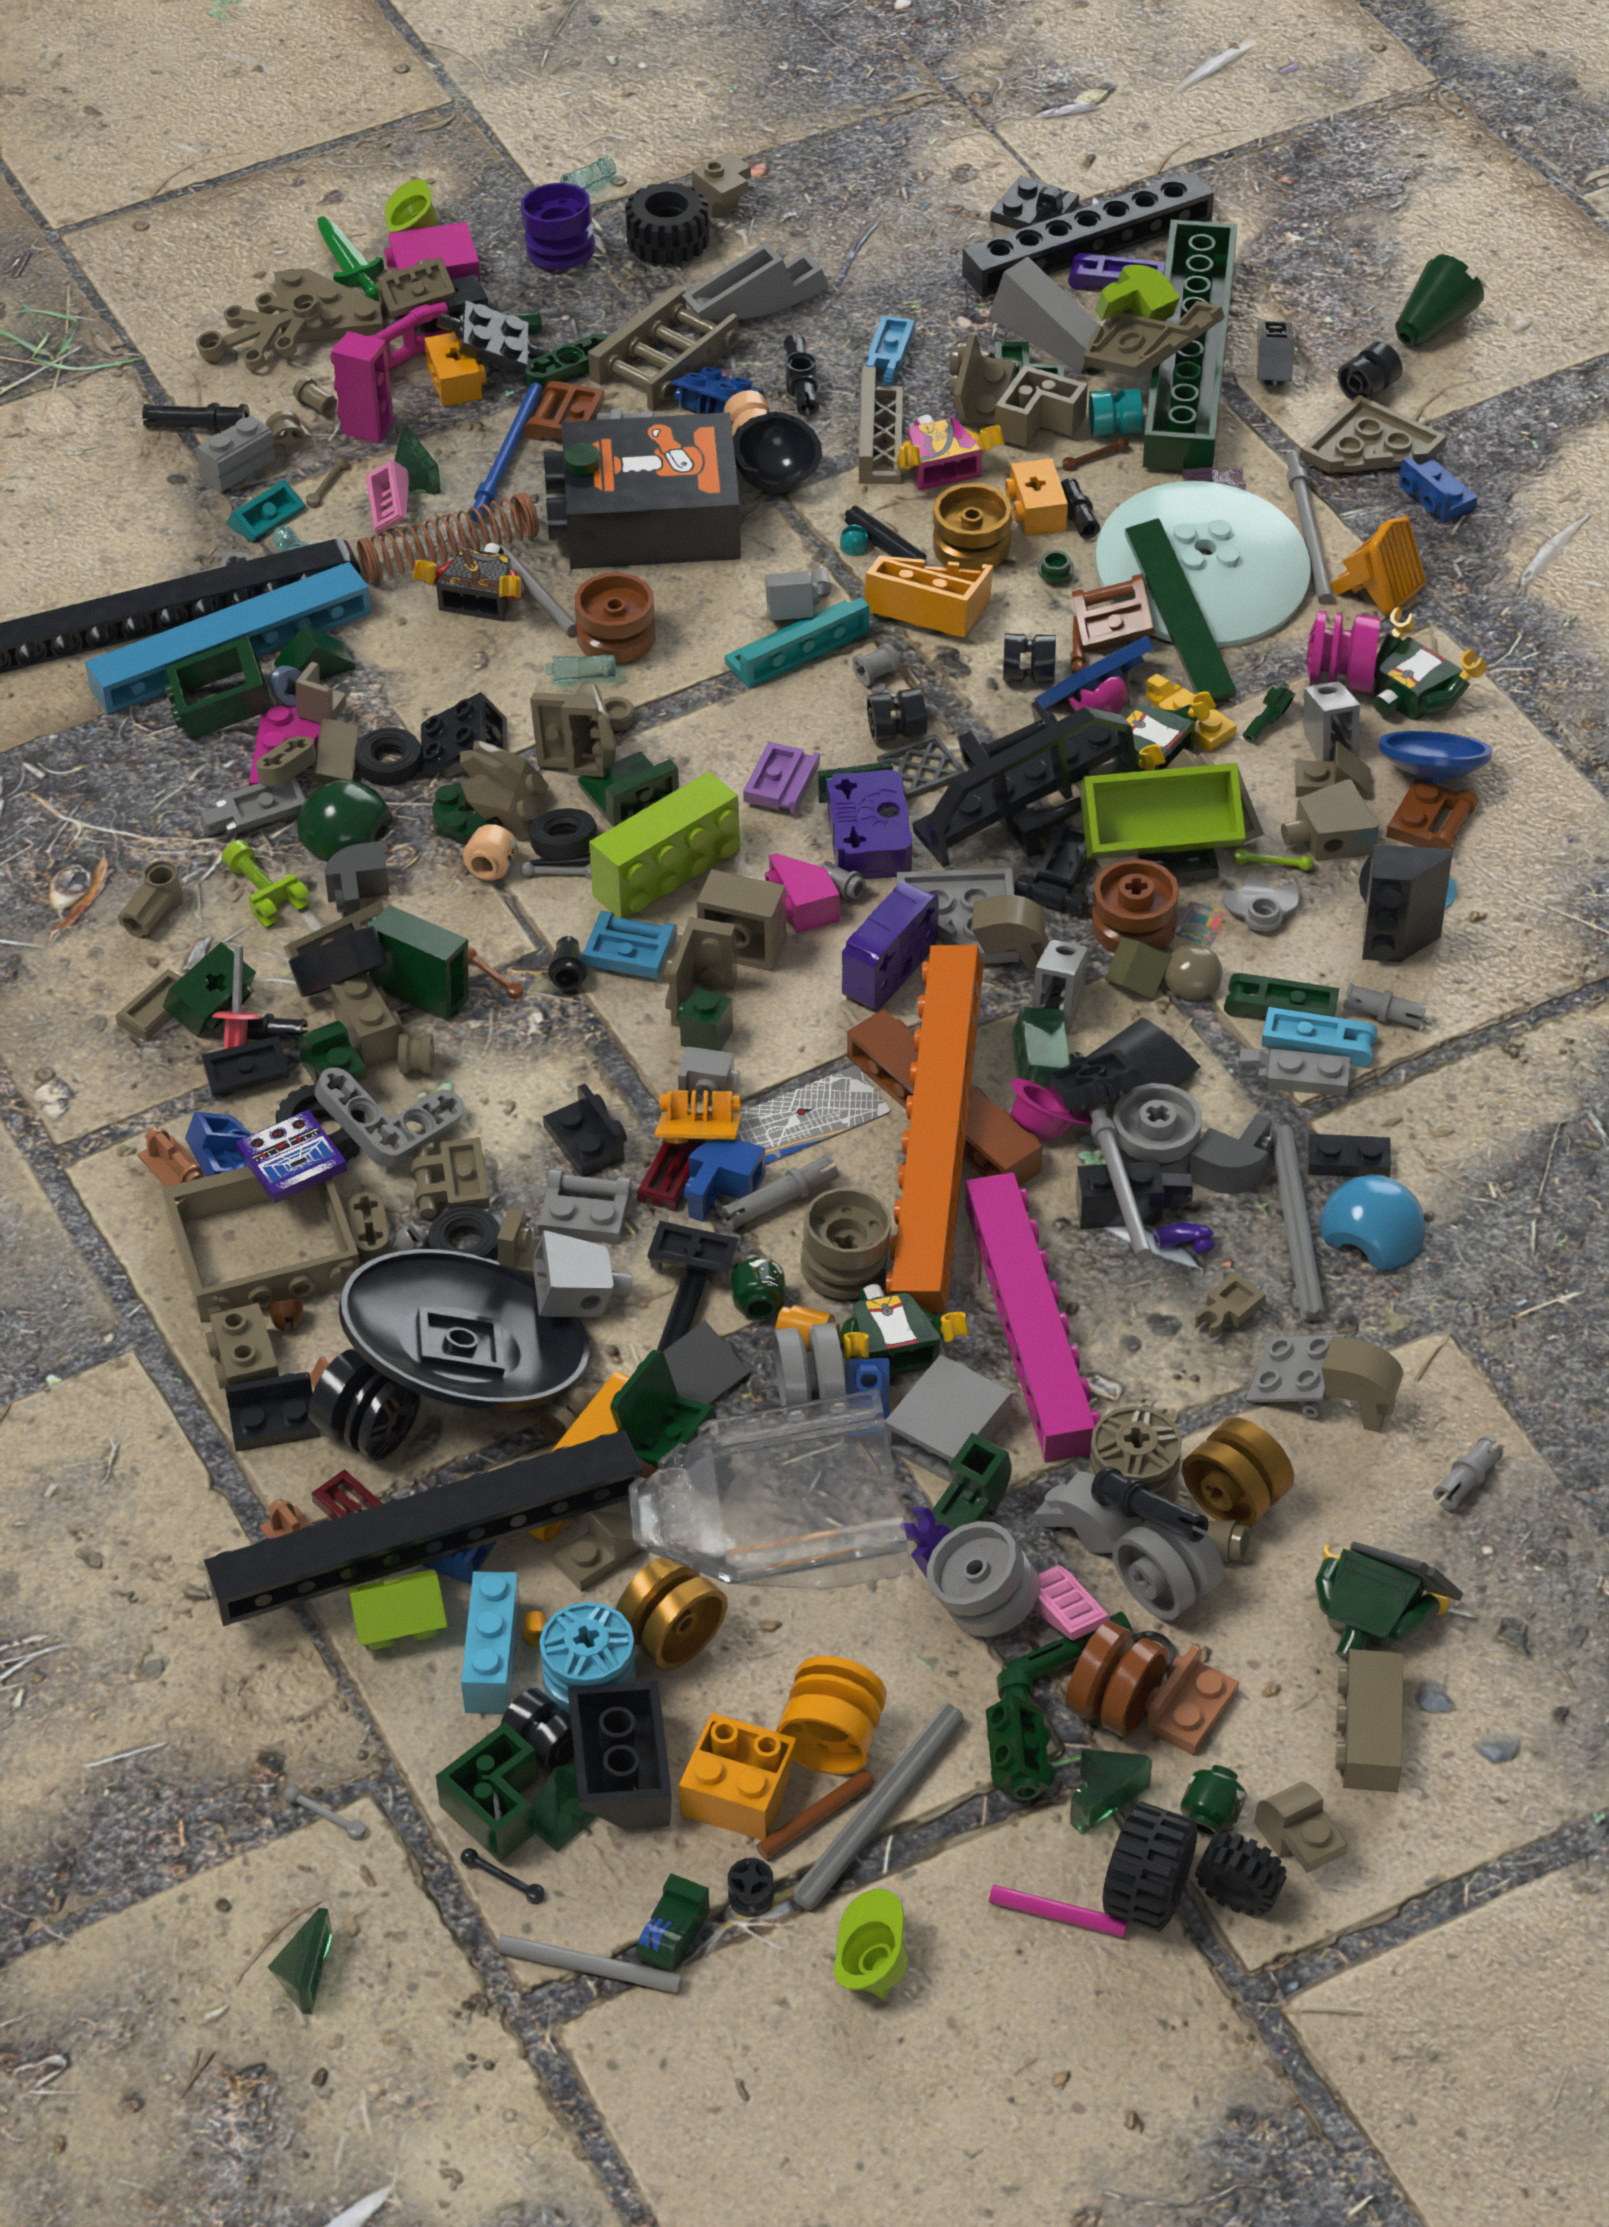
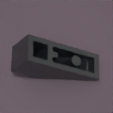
M1258 321L1257 380H1264L1263 384L1282 386L1284 381H1292L1295 342L1292 322Z

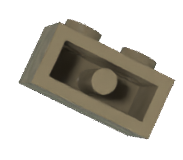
M368 973L332 984L331 992L335 1018L348 1030L349 1042L366 1069L398 1058V1035L403 1033V1027L397 1012H390L387 1008L388 1001L382 986H375Z
M259 1303L210 1314L212 1332L205 1333L210 1357L219 1356L220 1363L214 1365L219 1389H224L228 1385L239 1384L244 1381L279 1377L277 1362Z

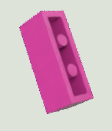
M348 331L341 341L334 345L331 352V363L334 364L335 372L334 390L337 391L338 397L337 416L340 418L341 432L345 435L379 444L394 424L386 341Z

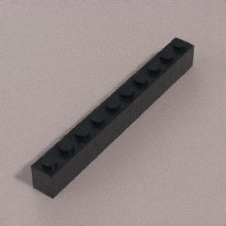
M625 1430L612 1434H603L593 1440L577 1445L561 1447L551 1453L528 1460H519L509 1466L486 1473L480 1472L467 1479L447 1485L434 1486L428 1491L405 1498L392 1499L386 1504L363 1511L350 1512L343 1517L318 1525H308L301 1530L276 1538H266L259 1543L237 1550L221 1552L214 1557L204 1559L209 1588L222 1625L227 1626L582 1515L589 1511L644 1495L642 1468Z

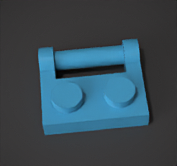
M602 910L582 954L585 966L658 979L669 950L675 944L677 925L665 922L662 926L614 917L613 912Z

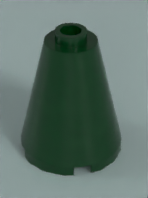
M1444 254L1437 255L1434 259L1427 262L1395 324L1397 337L1403 344L1414 347L1423 345L1476 310L1484 300V289L1481 281L1477 276L1472 279L1466 273L1469 267L1464 262Z

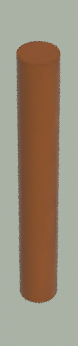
M865 1769L854 1775L756 1845L759 1854L765 1860L772 1857L874 1785L872 1776Z

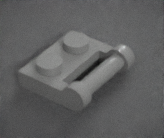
M551 1169L538 1223L539 1235L542 1236L545 1230L580 1240L620 1244L631 1197L632 1178L619 1176L618 1180L582 1177L564 1175L563 1170ZM562 1191L615 1196L614 1201L561 1196Z

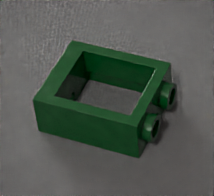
M248 636L165 667L169 682L164 683V688L170 703L176 704V706L170 708L178 729L185 727L191 740L263 714L273 707L260 661ZM239 672H244L246 684L196 703L188 704L186 692Z

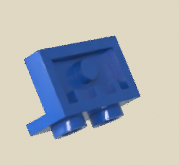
M1410 457L1402 459L1399 486L1442 523L1476 508L1478 497L1434 459L1418 465Z

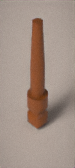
M1076 615L1073 617V651L1070 655L1072 675L1085 668V653L1082 649Z

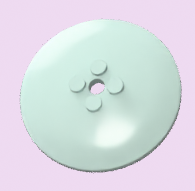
M1180 481L1149 488L1132 496L1115 509L1106 520L1099 534L1095 553V568L1102 588L1132 580V576L1141 574L1125 537V528L1159 518L1217 648L1250 643L1277 631L1295 615L1303 603L1308 590L1311 573L1310 557L1304 539L1289 518L1271 503L1234 486L1208 481ZM1199 549H1208V550H1210L1213 554H1211V555H1203V554H1202L1200 551H1198V550H1199ZM1146 584L1156 634L1152 635L1172 642ZM1133 594L1110 600V603L1115 604L1136 598V596Z

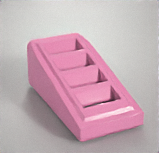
M394 460L366 475L374 532L378 535L406 519L409 485L408 470Z
M1061 1565L1038 1574L1040 1592L1032 1611L1069 1639L1077 1640L1096 1631L1104 1622L1110 1621L1106 1611L1076 1578Z

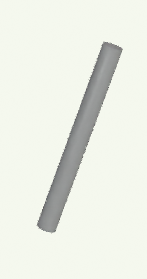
M500 544L499 546L503 549L504 555L511 558V569L519 573L524 588L568 636L575 635L577 633L576 622L508 548Z
M501 1934L497 1945V1953L677 1994L682 1984L683 1976L681 1974Z

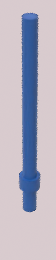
M534 382L530 385L485 482L480 483L477 488L473 505L475 509L479 510L481 504L489 507L490 503L496 500L499 493L498 485L523 435L524 427L529 418H531L543 392L541 384ZM485 507L481 510L482 517H484L487 511ZM472 510L471 520L479 522L478 515Z

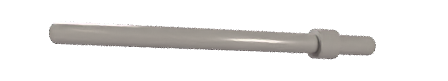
M1290 451L1286 455L1289 468L1287 472L1288 485L1294 491L1304 540L1310 557V566L1318 601L1320 604H1328L1333 598L1308 493V486L1310 484L1308 472L1302 466L1300 453L1298 451Z
M1094 1102L1089 1107V1113L1093 1122L1091 1125L1093 1139L1101 1147L1136 1259L1139 1262H1147L1152 1258L1153 1253L1116 1143L1118 1133L1113 1120L1107 1116L1104 1104Z

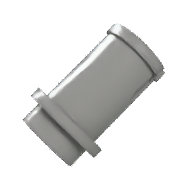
M824 861V864L821 863L819 867L826 868L843 899L857 900L861 897L865 890L866 881L859 872H848L829 861Z

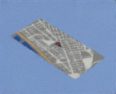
M854 1065L738 1113L742 1114V1119L736 1138L765 1147V1164L889 1113L890 1108L861 1069Z

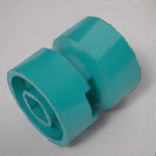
M1139 388L1120 389L1116 395H1113L1110 390L1089 392L1088 413L1092 437L1111 436L1115 430H1119L1121 435L1142 433L1143 407Z

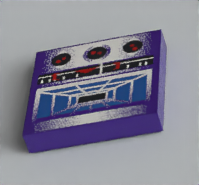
M309 1109L236 1141L237 1152L274 1204L347 1171L346 1160Z

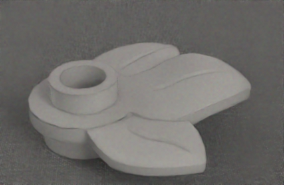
M1256 874L1247 880L1241 892L1234 890L1223 891V903L1227 910L1243 917L1246 924L1257 931H1271L1278 928L1282 923L1283 916L1294 911L1299 902V890L1296 884L1284 885L1273 890Z

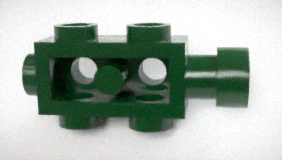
M1009 1668L1003 1670L997 1676L998 1696L1001 1701L986 1709L991 1778L993 1787L1026 1802L1050 1788L1054 1780L1055 1768L1048 1763L1047 1745L1051 1738V1730L1048 1726L1044 1725L1043 1710L1032 1705L1030 1702V1698L1034 1694L1031 1672L1024 1668Z

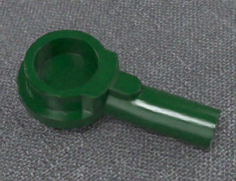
M1284 682L1280 687L1275 684L1271 687L1263 700V704L1267 707L1261 715L1254 718L1243 733V738L1246 741L1254 743L1269 723L1273 724L1284 715L1296 693L1289 689V684Z

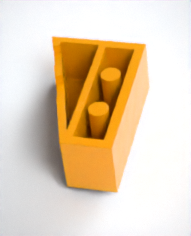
M879 556L866 572L864 600L870 605V612L876 613L880 617H891L909 622L913 626L927 627L942 631L949 636L964 638L990 603L994 565H982V571L959 569L958 562H948V566L945 568L925 566V560Z

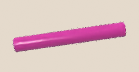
M994 1884L989 1896V1903L1123 1938H1125L1128 1928V1921L1102 1912Z

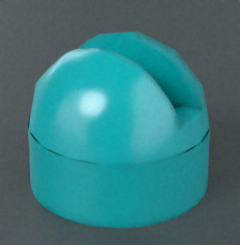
M855 524L843 529L840 536L841 551L850 556L864 554L868 550L866 530Z

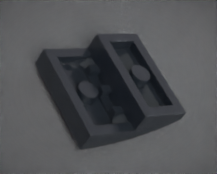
M1143 1017L1086 1056L1089 1058L1119 1049L1139 1070L1142 1084L1136 1086L1157 1083L1178 1087L1196 1074L1201 1067L1170 1035Z

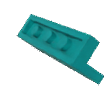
M862 597L849 603L844 600L814 614L811 618H805L724 655L725 665L748 688L755 686L869 633L870 605Z

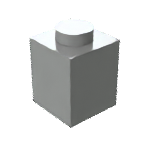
M808 571L765 575L766 603L770 621L813 617V605L819 604L818 584L811 583Z

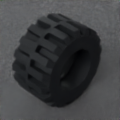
M661 182V184H650L647 188H640L636 191V194H632L628 198V202L625 205L627 244L629 250L634 252L635 256L639 259H646V262L652 264L676 265L681 264L683 261L693 260V256H700L703 253V249L707 248L709 240L708 202L700 191H695L694 187L689 185L683 186L682 183L676 182L674 184Z
M1139 1802L1132 1809L1120 1831L1108 1866L1102 1896L1105 1914L1160 1932L1170 1922L1182 1896L1192 1865L1197 1843L1196 1820L1144 1802Z

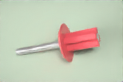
M234 946L232 1011L216 1012L212 1015L215 1018L225 1019L224 1049L247 1044L248 1019H261L256 1013L241 1012L243 946Z

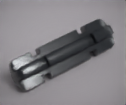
M1020 875L1014 887V894L1028 899L1032 897L1034 902L1060 911L1066 908L1067 913L1076 916H1083L1087 910L1089 897L1086 894L1073 891L1070 894L1067 888L1042 880L1036 883L1035 878L1026 875Z

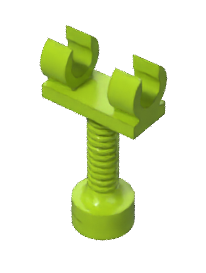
M236 840L224 849L221 857L222 862L233 873L243 872L260 890L249 896V903L252 915L256 916L263 927L279 921L273 915L278 912L275 906L286 900H289L296 910L311 904L305 898L310 895L308 889L301 881L297 880L294 873L273 883L254 863L256 854L245 841Z

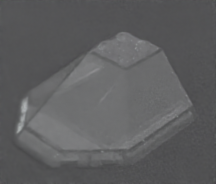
M879 1389L707 1420L697 1428L698 1436L688 1445L679 1443L657 1462L659 1469L647 1479L640 1476L628 1486L633 1539L636 1547L730 1585L828 1590L839 1587H852L856 1584L882 1579L890 1580L899 1576L913 1574Z

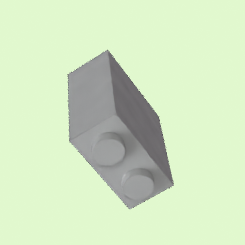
M940 1354L884 1421V1448L951 1483L952 1478L948 1466L970 1434L973 1432L992 1442L1011 1419L1012 1391L1008 1390L1000 1382L989 1380L970 1370L965 1364L953 1361Z

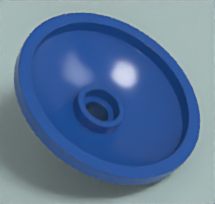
M1402 731L1386 734L1379 739V750L1385 758L1401 770L1420 776L1422 781L1431 784H1442L1444 779L1465 776L1482 768L1492 759L1493 749L1490 745L1462 735L1432 731Z

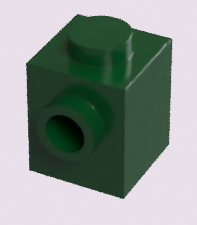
M696 987L688 1001L683 1000L677 1011L676 1022L680 1023L681 1046L721 1051L733 1032L732 998Z

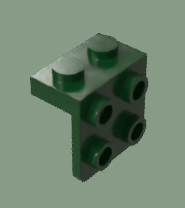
M655 1349L637 1366L635 1372L625 1385L614 1395L610 1405L618 1432L626 1431L638 1461L648 1463L662 1474L671 1477L680 1467L689 1448L694 1449L717 1419L713 1406L678 1396L665 1355L662 1351Z

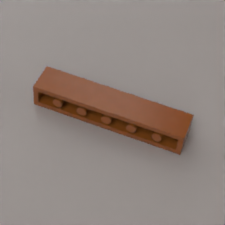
M882 1009L847 1031V1058L906 1109L907 1096H913L914 1086L911 1085L910 1066L911 1062H917L918 1052L915 1051L914 1034L908 1030L903 1021L895 1019L885 1009ZM971 1084L963 1160L982 1177L1014 1172L1019 1187L1041 1173L1042 1145L1034 1134L1027 1133L1020 1127L1006 1110H1001L992 1103L982 1089Z

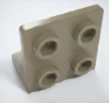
M442 257L434 260L423 259L414 266L402 270L391 269L385 272L383 276L378 277L381 313L389 312L391 318L407 314L419 306L427 304L430 306L456 298V291Z
M969 333L967 343H962L959 348L958 364H961L959 375H953L951 380L950 396H954L953 409L957 410L961 424L984 428L995 426V405L1012 383L1016 364L1014 361L981 356L977 335Z
M689 917L684 932H678L675 940L674 960L668 959L664 970V982L669 983L665 1008L671 1010V1025L680 1026V1023L676 1022L678 1008L683 1000L688 1001L695 983L734 989L737 981L735 925Z

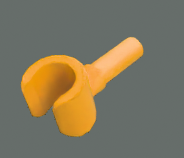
M531 1611L524 1616V1637L531 1646H540L539 1641L543 1627L547 1623V1618L543 1612Z

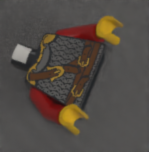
M494 543L486 544L482 551L468 548L461 549L453 560L436 568L437 564L431 561H415L412 579L423 580L428 585L436 586L439 611L504 622L509 599L518 601L525 595V588L519 573L511 569V558L504 555L503 549Z

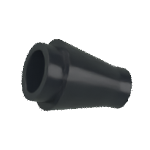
M564 936L557 941L556 950L548 968L550 980L561 990L570 991L578 988L587 976V969L579 949V942L571 936Z

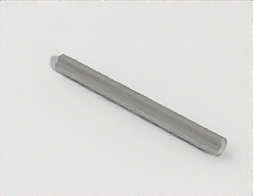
M1275 1125L1271 1129L1270 1137L1274 1138L1272 1151L1300 1315L1305 1322L1312 1320L1318 1322L1323 1318L1324 1306L1293 1130L1289 1125Z
M948 1703L944 1704L932 1717L793 1891V1900L797 1905L802 1906L806 1910H812L817 1906L961 1726L963 1714L958 1708H954Z

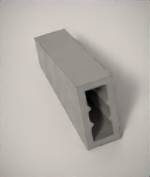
M1026 257L1004 271L989 316L1077 372L1082 373L1090 368V366H1087L1083 355L1097 326L1101 325L1030 258Z

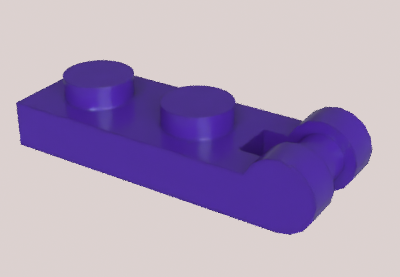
M1079 253L1073 257L1068 284L1076 290H1082L1086 286L1106 287L1111 283H1117L1122 268L1131 265L1148 266L1164 275L1166 262Z

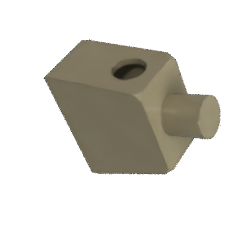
M1350 778L1302 796L1297 801L1296 821L1283 823L1281 825V834L1287 846L1305 842L1313 858L1320 861L1371 855L1373 844H1377L1379 826Z

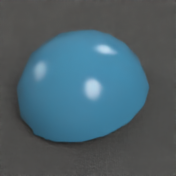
M1369 1174L1342 1183L1329 1196L1319 1219L1321 1237L1326 1243L1340 1248L1343 1244L1357 1246L1367 1255L1369 1264L1381 1270H1391L1407 1264L1420 1252L1425 1238L1423 1209L1417 1197L1398 1181L1383 1175Z

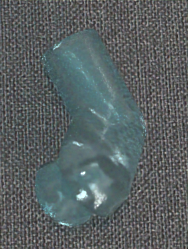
M288 526L277 527L272 536L273 542L280 552L319 543L300 541L294 531Z

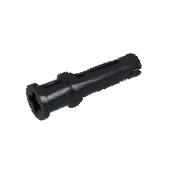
M215 402L208 404L207 407L145 404L142 411V419H147L143 420L145 427L206 428L212 434L225 431L236 425L238 420L250 416L248 404H240L239 407L220 406L219 403Z
M1105 1467L1098 1472L1093 1480L1091 1494L1094 1501L1104 1506L1113 1505L1118 1507V1511L1126 1517L1135 1518L1142 1516L1186 1537L1191 1542H1199L1204 1538L1203 1534L1192 1529L1193 1526L1206 1532L1208 1531L1209 1522L1206 1516L1195 1513L1152 1493L1145 1481L1137 1478L1129 1480L1123 1477L1122 1472L1117 1468Z

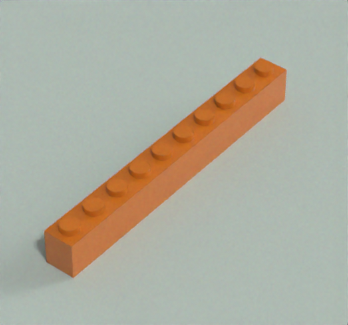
M931 945L929 961H923L922 982L923 985H926L925 994H920L918 998L919 1018H922L921 1028H915L914 1047L915 1051L918 1052L917 1062H911L910 1080L911 1085L914 1086L913 1096H907L906 1114L907 1119L910 1120L909 1130H904L902 1135V1149L904 1155H906L905 1165H900L898 1169L899 1188L902 1189L901 1200H896L894 1204L895 1224L898 1225L897 1235H892L890 1239L891 1260H894L893 1271H887L886 1293L887 1296L904 1292L908 1293L913 1297L918 1306H922L930 1312H947L984 971L978 945Z

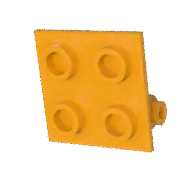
M668 1090L667 1094H660L659 1109L667 1110V1112L661 1113L654 1138H664L665 1142L672 1144L686 1143L689 1141V1138L705 1139L706 1143L716 1139H736L742 1114L733 1113V1111L740 1112L741 1095H733V1091H712V1113H709V1091H704L703 1113H697V1090H692L691 1112H689L688 1091Z

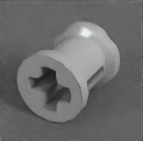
M887 642L879 645L878 650L865 656L858 654L852 659L854 673L859 682L864 686L873 684L874 679L887 673L894 675L900 671V660L897 652Z

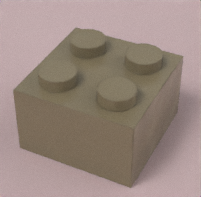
M711 869L697 899V918L735 925L737 964L773 972L787 940L786 885Z

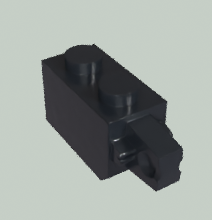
M1159 1161L1123 1163L1143 1225H1154L1160 1221L1163 1208L1192 1202L1193 1184L1191 1174L1161 1172ZM1106 1164L1077 1166L1076 1204L1080 1229L1126 1226Z

